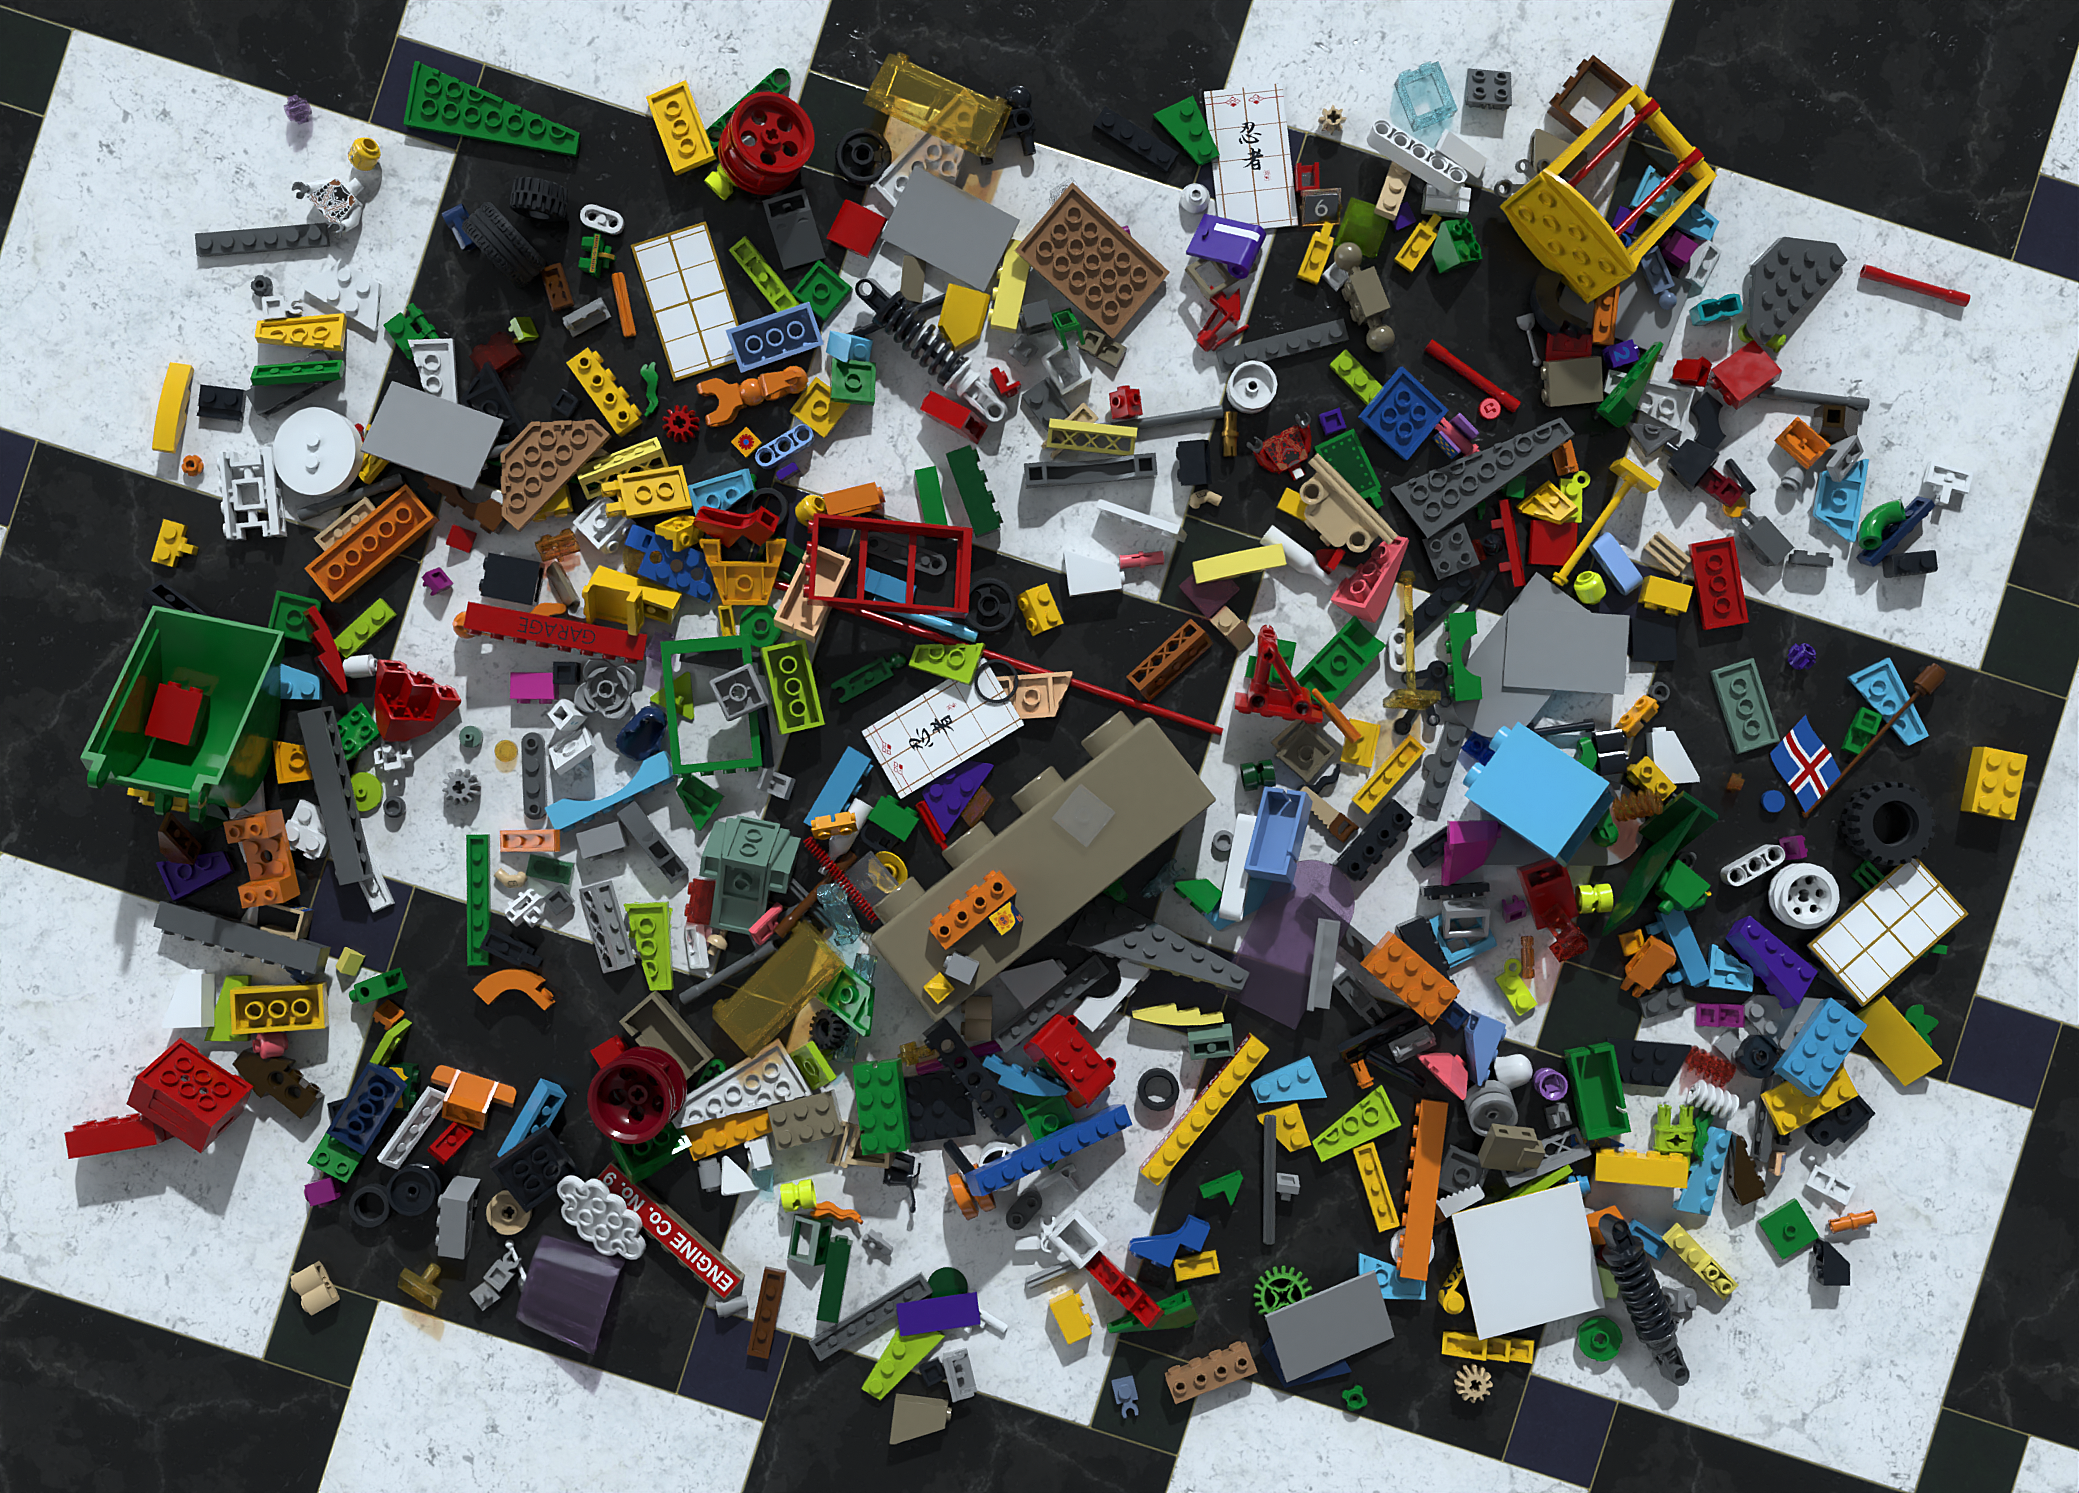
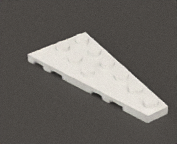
M778 1038L689 1093L682 1110L672 1122L676 1129L702 1123L706 1120L726 1117V1115L813 1095V1092Z

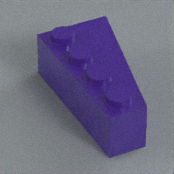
M1751 916L1735 921L1725 937L1743 960L1748 961L1752 966V972L1757 977H1761L1767 985L1766 989L1771 995L1774 994L1780 1001L1778 1004L1783 1010L1799 1005L1818 971Z

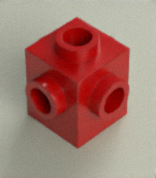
M1129 385L1119 386L1117 391L1109 393L1112 419L1127 420L1143 415L1139 389H1130Z

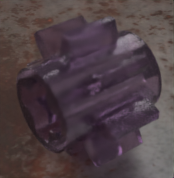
M297 94L288 97V102L284 105L288 119L290 121L295 120L299 125L308 122V117L312 114V110L307 99H301Z

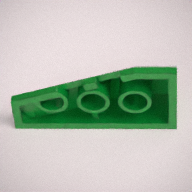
M1661 341L1652 344L1597 407L1596 411L1614 427H1621V425L1624 427L1633 418L1631 414L1636 409L1664 345Z

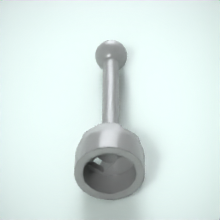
M1534 313L1517 317L1519 328L1527 331L1534 358L1532 363L1536 367L1540 366L1541 359L1537 356L1531 332L1535 325Z

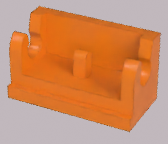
M1798 416L1774 440L1807 470L1831 446Z

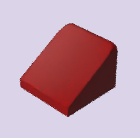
M453 524L446 545L470 553L477 533Z

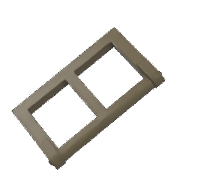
M1201 258L1185 268L1187 274L1207 300L1241 280L1232 277L1222 263ZM1209 261L1225 279V282L1212 290L1196 271L1197 268ZM1255 263L1253 264L1249 274L1257 270V265Z

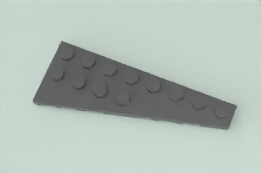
M1558 418L1528 433L1519 434L1506 442L1497 443L1489 449L1480 450L1451 462L1450 465L1438 470L1434 469L1421 477L1412 478L1408 482L1396 487L1393 486L1390 490L1429 541L1575 437V434L1562 418Z
M1101 893L1088 902L1066 943L1069 946L1076 945L1086 948L1085 950L1089 952L1097 951L1104 953L1107 957L1113 958L1115 956L1129 960V963L1146 968L1172 972V975L1175 976L1183 975L1190 977L1196 982H1208L1214 984L1215 987L1236 993L1242 991L1250 972Z

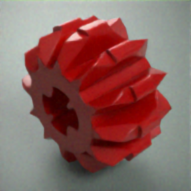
M676 405L674 413L670 409L667 410L670 417H663V421L668 424L663 425L662 428L668 431L666 434L668 438L674 436V441L679 442L682 437L683 442L686 443L688 442V435L693 439L695 438V435L692 433L693 430H700L698 426L694 425L699 423L700 419L694 417L696 414L694 410L688 412L686 405L683 406L682 410ZM682 419L686 424H683L684 427L680 429L677 423L680 424L678 421Z

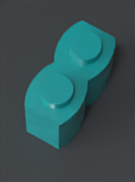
M1727 294L1719 299L1703 300L1691 308L1689 313L1693 326H1705L1713 321L1731 319L1743 311V306L1739 294Z

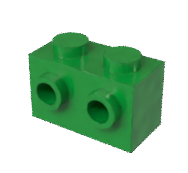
M889 794L887 797L881 796L868 819L905 842L920 820L916 817L918 813L908 806L905 809L897 805L899 801Z

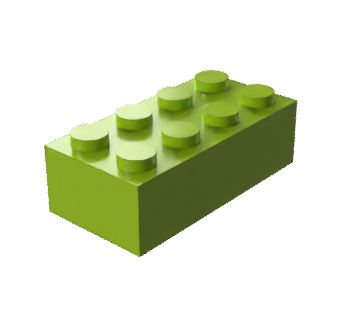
M805 639L759 649L778 735L825 725Z

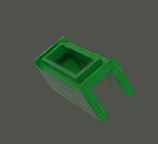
M1071 307L1052 313L1054 331L1064 351L1069 349L1064 333L1072 330L1078 336L1080 344H1086L1081 325L1074 316Z

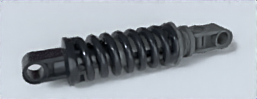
M1609 1213L1604 1214L1598 1223L1606 1242L1602 1255L1607 1264L1610 1265V1271L1614 1275L1615 1283L1619 1285V1293L1623 1295V1302L1627 1305L1628 1313L1631 1314L1630 1318L1632 1323H1634L1636 1335L1639 1341L1646 1343L1648 1350L1652 1352L1661 1376L1678 1386H1683L1688 1382L1690 1372L1683 1359L1682 1351L1677 1344L1678 1339L1675 1332L1678 1330V1325L1672 1317L1650 1260L1647 1258L1644 1242L1640 1237L1631 1234L1626 1221Z

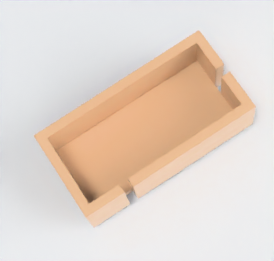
M818 545L814 596L837 598L851 568L850 558ZM805 552L802 558L803 564H799L774 617V626L791 634L796 631L798 637L815 644L832 607L807 605V598L803 597L804 584H808L809 576H805V564L810 563V555H806Z

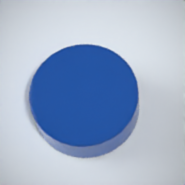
M1770 790L1762 795L1761 805L1768 812H1778L1784 807L1785 798L1779 791Z

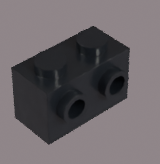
M1201 439L1178 442L1176 458L1179 460L1180 469L1177 470V478L1181 482V486L1212 484L1209 440Z

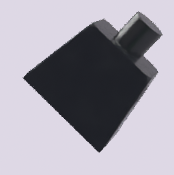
M1686 439L1680 447L1668 441L1662 449V452L1670 457L1666 469L1689 492L1696 488L1716 464L1720 455L1718 452L1690 439Z

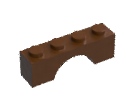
M429 475L424 477L423 480L428 483L427 488L437 495L442 493L446 496L444 501L454 508L458 505L464 510L462 512L464 516L471 521L474 519L478 520L481 523L479 527L487 533L491 534L494 532L500 534L508 523L502 516L503 505L497 500L490 498L482 503H471L464 497L460 486Z

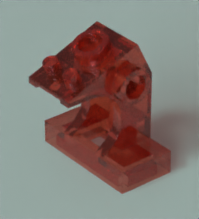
M1558 903L1540 915L1557 940L1549 946V949L1559 963L1589 950L1588 939ZM1556 929H1561V933H1558Z

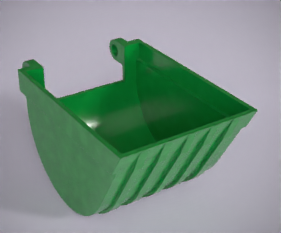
M153 605L80 757L85 768L89 770L87 776L88 786L101 789L105 783L153 792L155 793V814L165 816L167 812L170 813L173 797L188 799L190 806L189 818L192 822L202 823L205 820L208 804L234 809L241 808L247 804L259 789L266 775L274 752L272 740H277L281 706V661L285 654V631ZM168 681L182 684L181 689L189 691L190 687L204 690L203 695L210 696L196 747L145 735L159 683L165 685L168 684Z

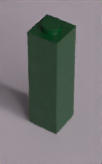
M836 1235L830 1239L816 1320L838 1324L853 1240H849L848 1236Z

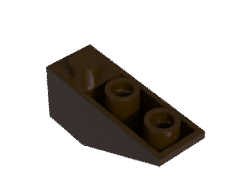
M1732 1132L1728 1146L1726 1182L1735 1202L1744 1206L1766 1196L1764 1191L1766 1185L1762 1177L1757 1175L1754 1169L1757 1165L1753 1157L1748 1155L1745 1149L1748 1146L1744 1137Z

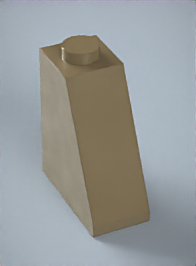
M1535 129L1531 134V167L1539 174L1540 171L1537 169V162L1539 160L1548 159L1552 163L1571 144L1541 129ZM1582 150L1559 175L1572 178L1590 161L1587 160V152ZM1543 161L1541 168L1544 170L1548 165Z
M896 1393L890 1444H897L945 1429L946 1421L950 1422L952 1408L948 1407V1400Z

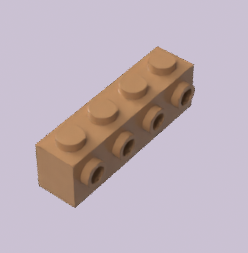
M1239 1341L1231 1344L1228 1349L1223 1351L1220 1349L1214 1350L1205 1358H1194L1188 1362L1189 1364L1182 1367L1180 1365L1173 1366L1165 1373V1377L1174 1402L1178 1404L1257 1373V1369L1247 1343Z

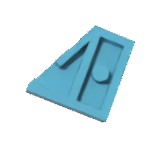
M1714 944L1709 945L1707 967L1712 978L1706 980V987L1752 992L1754 975L1752 968L1746 964H1741L1732 955H1728L1718 949V946Z

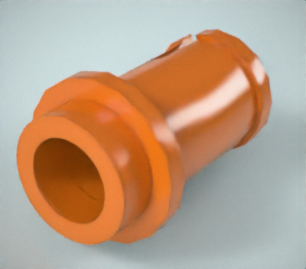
M1363 1059L1358 1061V1065L1357 1062L1351 1064L1358 1080L1357 1085L1361 1089L1374 1084L1372 1081L1374 1078L1370 1077Z

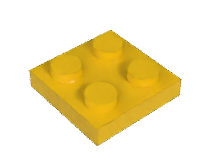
M815 377L791 408L790 413L825 439L851 404L830 402L831 388Z

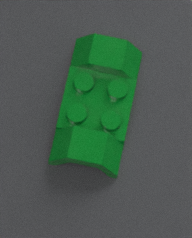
M1354 615L1296 675L1295 680L1300 687L1307 688L1311 693V698L1323 707L1312 694L1313 689L1317 688L1329 703H1332L1386 645L1374 637Z

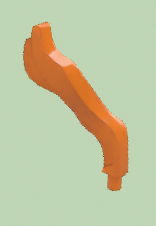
M830 1201L817 1203L816 1207L812 1208L815 1211H810L811 1217L817 1220L833 1217L839 1222L853 1220L860 1225L864 1222L856 1211L852 1209L842 1210Z

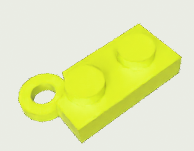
M1578 471L1573 475L1572 479H1559V490L1578 508V511L1565 522L1582 523V488L1587 487L1590 483V476L1584 471ZM1579 476L1584 477L1585 481L1583 484L1578 483L1577 478Z
M1510 958L1504 963L1505 972L1494 979L1516 1014L1521 1016L1538 1004L1518 975L1522 970L1521 962L1515 958ZM1511 963L1516 964L1515 971H1510L1509 965Z

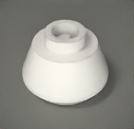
M1194 183L1182 190L1180 202L1186 211L1200 213L1208 207L1210 195L1203 185Z

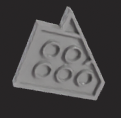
M1753 994L1742 1005H1745V1017L1761 1035H1766L1776 1042L1779 1049L1776 1050L1777 1054L1782 1057L1819 1002L1824 999L1803 997L1799 1005L1783 1010L1778 1004L1780 1001L1775 995ZM1834 999L1842 1006L1846 1004L1844 1000Z

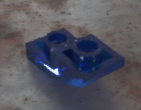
M1473 731L1461 747L1465 753L1483 766H1486L1495 754V751L1489 748L1490 742L1475 731Z

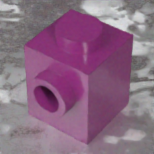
M1675 231L1672 235L1667 234L1662 240L1660 252L1663 258L1681 268L1689 261L1698 244L1680 232Z
M333 1176L317 1179L304 1185V1196L309 1201L310 1207L319 1205V1208L331 1205L333 1204L332 1200L343 1195L339 1179Z

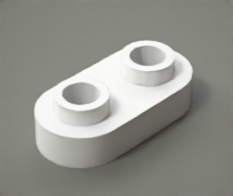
M590 204L586 205L580 213L582 222L591 229L609 235H618L624 229V220L617 212ZM595 214L596 219L594 221H590V216ZM616 221L617 226L614 228L610 227L611 222Z
M1402 628L1391 631L1388 636V662L1390 668L1395 672H1404L1412 664L1411 636L1407 630ZM1396 636H1400L1402 638V642L1400 644L1396 643ZM1398 657L1402 658L1403 664L1401 666L1396 664V659Z

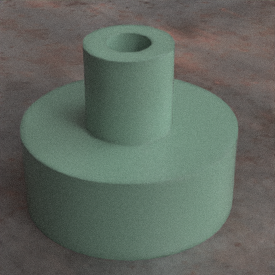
M466 726L460 731L459 740L463 746L474 748L482 743L483 733L476 726Z

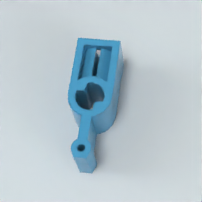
M866 567L865 591L895 603H905L906 582ZM914 586L913 599L917 591V586Z

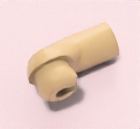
M1204 489L1190 496L1189 505L1195 509L1205 502L1218 506L1222 496Z
M502 868L494 874V877L508 888L522 887L525 885L524 882L528 880V876L524 872H518L517 875H509Z

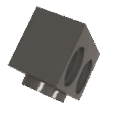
M1047 299L1022 306V313H1019V323L1021 330H1026L1027 336L1053 329V318Z

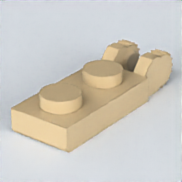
M1083 402L1065 420L1095 423L1099 418ZM1053 431L1051 443L1056 438L1062 443L1067 437L1062 431ZM1078 433L1072 440L1075 442L1082 434ZM1047 440L1041 445L1043 449L1047 448ZM1055 449L1050 457L1054 460L1065 449Z

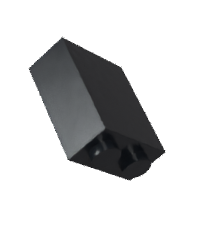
M488 553V557H485L483 562V570H485L484 579H481L479 583L480 596L536 607L539 601L545 564Z

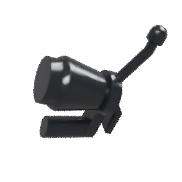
M896 1152L895 1159L908 1163L909 1171L895 1166L885 1168L882 1184H886L889 1187H908L912 1201L909 1211L914 1213L916 1211V1201L912 1185L915 1178L920 1174L921 1163H918L917 1174L913 1176L915 1157L903 1152Z

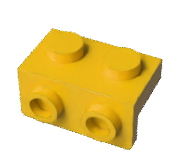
M1047 583L1016 596L1018 607L1025 617L1027 628L1032 636L1063 624Z
M1645 756L1637 764H1630L1627 767L1628 776L1626 778L1634 786L1638 785L1643 790L1641 794L1649 802L1661 803L1676 789L1674 783L1648 756Z

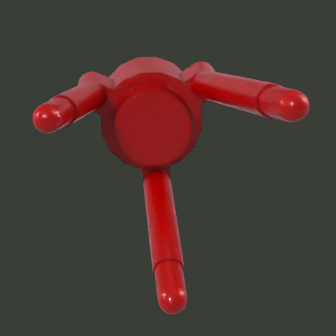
M1215 309L1203 329L1197 334L1198 338L1195 341L1204 351L1209 352L1212 350L1214 352L1219 346L1248 329L1249 325H1244L1216 342L1218 339L1216 333L1234 314V311H1230L1213 330H1208L1219 311Z

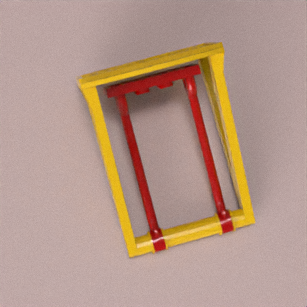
M1634 84L1547 168L1499 206L1507 215L1518 235L1546 268L1563 275L1561 282L1579 295L1587 304L1630 277L1637 270L1636 268L1642 256L1717 177V174L1703 160L1705 157L1695 146L1692 147L1660 111V105L1652 97L1648 98L1637 84ZM1628 104L1635 110L1633 112L1635 117L1568 182L1557 176ZM1640 123H1646L1676 156L1679 166L1613 230L1601 214L1574 188ZM1684 172H1690L1697 181L1636 240L1625 248L1619 237Z

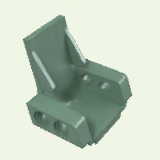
M739 815L736 819L727 818L726 823L715 821L701 857L699 876L716 879L710 927L751 935L748 930L767 912L770 892L775 891L786 894L797 862L801 838L790 836L791 832L780 828L781 824Z

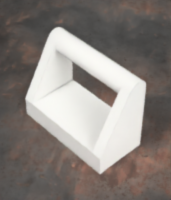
M1072 339L1067 341L1069 349L1065 351L1080 379L1067 388L1051 358L1064 352L1062 345L1041 357L1061 397L1092 381V376Z
M1077 1209L1068 1213L1048 1237L1078 1269H1081L1107 1242ZM1067 1226L1090 1247L1082 1259L1058 1236Z

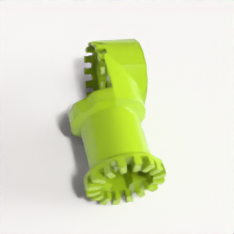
M1747 323L1739 328L1738 337L1741 341L1749 343L1754 339L1748 338L1745 335L1744 331L1747 327ZM1776 333L1765 346L1778 353L1782 348L1781 345L1784 346L1783 343L1786 341V335Z

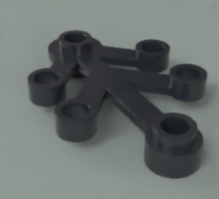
M1436 660L1431 662L1426 670L1402 673L1401 681L1406 685L1412 684L1414 680L1427 678V680L1420 687L1390 692L1389 699L1393 703L1415 697L1403 718H1398L1394 721L1393 731L1396 734L1406 735L1410 732V722L1423 702L1427 714L1426 723L1429 726H1437L1440 723V717L1435 712L1431 689L1435 684L1439 694L1438 705L1441 708H1447L1452 704V699L1447 695L1444 680L1447 678L1448 672L1447 665L1443 661ZM1436 667L1441 669L1440 675L1435 674L1434 670ZM1406 674L1411 675L1410 682L1404 680ZM1394 692H1397L1400 695V698L1397 701L1394 700L1392 697ZM1443 697L1448 699L1447 705H1442L1441 699ZM1432 715L1436 717V723L1434 724L1429 721ZM1401 722L1406 724L1404 731L1399 728Z

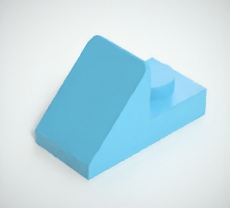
M830 330L826 353L846 363L848 359L869 362L873 339Z

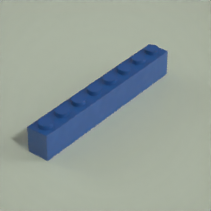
M1113 1104L964 1175L972 1196H985L1133 1124L1125 1104Z

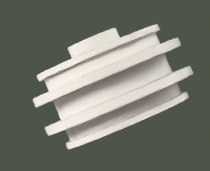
M1795 863L1784 867L1772 879L1768 891L1769 905L1775 916L1784 924L1801 929L1817 928L1827 923L1836 913L1840 901L1839 887L1833 876L1823 867L1810 863ZM1808 876L1812 878V882L1810 884H1806L1805 879ZM1818 889H1819V897L1816 896V890H1818ZM1814 904L1816 908L1811 912L1810 906ZM1795 907L1800 908L1798 915L1793 911Z

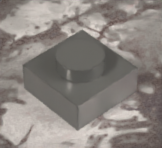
M562 884L543 898L556 916L575 902Z

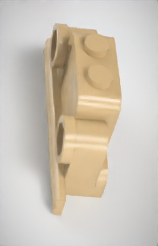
M1318 453L1308 462L1317 473L1305 482L1300 489L1301 499L1306 504H1309L1304 512L1306 517L1304 522L1311 530L1317 529L1322 534L1320 539L1328 547L1331 544L1335 547H1341L1346 543L1353 552H1363L1378 536L1388 545L1398 537L1389 527V524Z

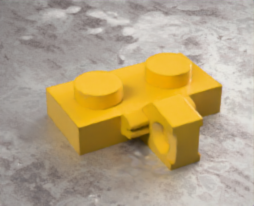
M163 519L151 561L176 568L178 559L183 557L184 552L197 555L199 547L186 544L188 538H185L188 526Z

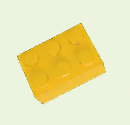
M1973 747L1960 811L2002 820H2015L2028 756L1989 747Z

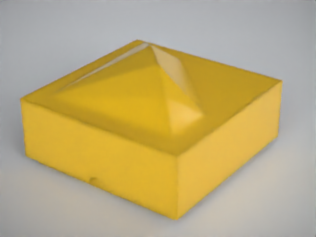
M941 972L923 986L937 1004L955 990V987Z

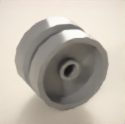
M1487 1080L1481 1086L1475 1084L1468 1089L1464 1099V1106L1472 1130L1478 1135L1486 1137L1491 1124L1516 1125L1518 1112L1510 1089L1504 1083L1496 1080Z

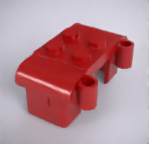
M1056 1014L1024 1045L1023 1050L1034 1063L1045 1057L1044 1059L1072 1089L1064 1095L1065 1098L1076 1109L1086 1104L1088 1109L1115 1080L1116 1077L1113 1070L1116 1068V1062L1110 1057L1103 1060L1077 1031L1075 1027L1078 1025V1019L1074 1015L1063 1017Z

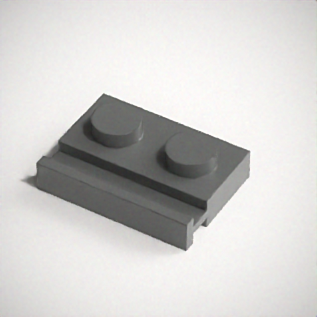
M1048 377L1022 394V398L1046 431H1048L1050 418L1064 420L1073 413Z

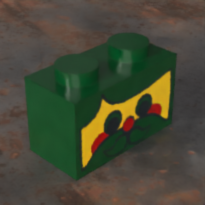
M392 1061L386 1064V1067L392 1069L408 1085L393 1109L408 1111L418 1101L416 1085L421 1078V1071L418 1070L419 1064Z

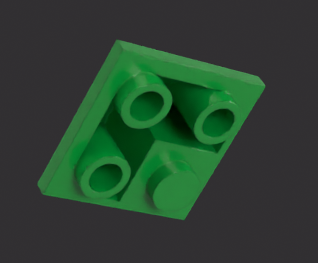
M1467 218L1441 223L1432 250L1439 273L1450 272L1483 259L1481 247L1476 242L1473 227Z
M1207 878L1176 879L1172 882L1175 885L1173 890L1183 899L1186 897L1191 899L1190 905L1200 914L1203 911L1209 914L1223 893Z

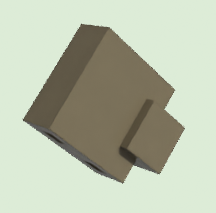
M1491 1124L1478 1153V1158L1482 1168L1523 1172L1525 1168L1538 1169L1546 1153L1542 1141L1537 1140L1533 1128Z

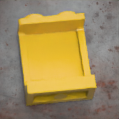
M591 578L588 585L583 587L582 598L585 603L583 614L586 616L587 624H592L595 618L627 624L628 634L637 636L645 623L642 588Z

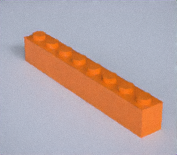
M1422 1098L1421 1103L1416 1104L1415 1116H1419V1124L1414 1125L1412 1138H1417L1416 1147L1411 1146L1410 1160H1414L1413 1169H1408L1407 1182H1411L1410 1191L1406 1190L1404 1204L1409 1205L1408 1213L1403 1212L1402 1226H1406L1405 1235L1400 1234L1399 1248H1403L1402 1257L1397 1258L1396 1270L1400 1271V1277L1427 1281L1448 1102Z

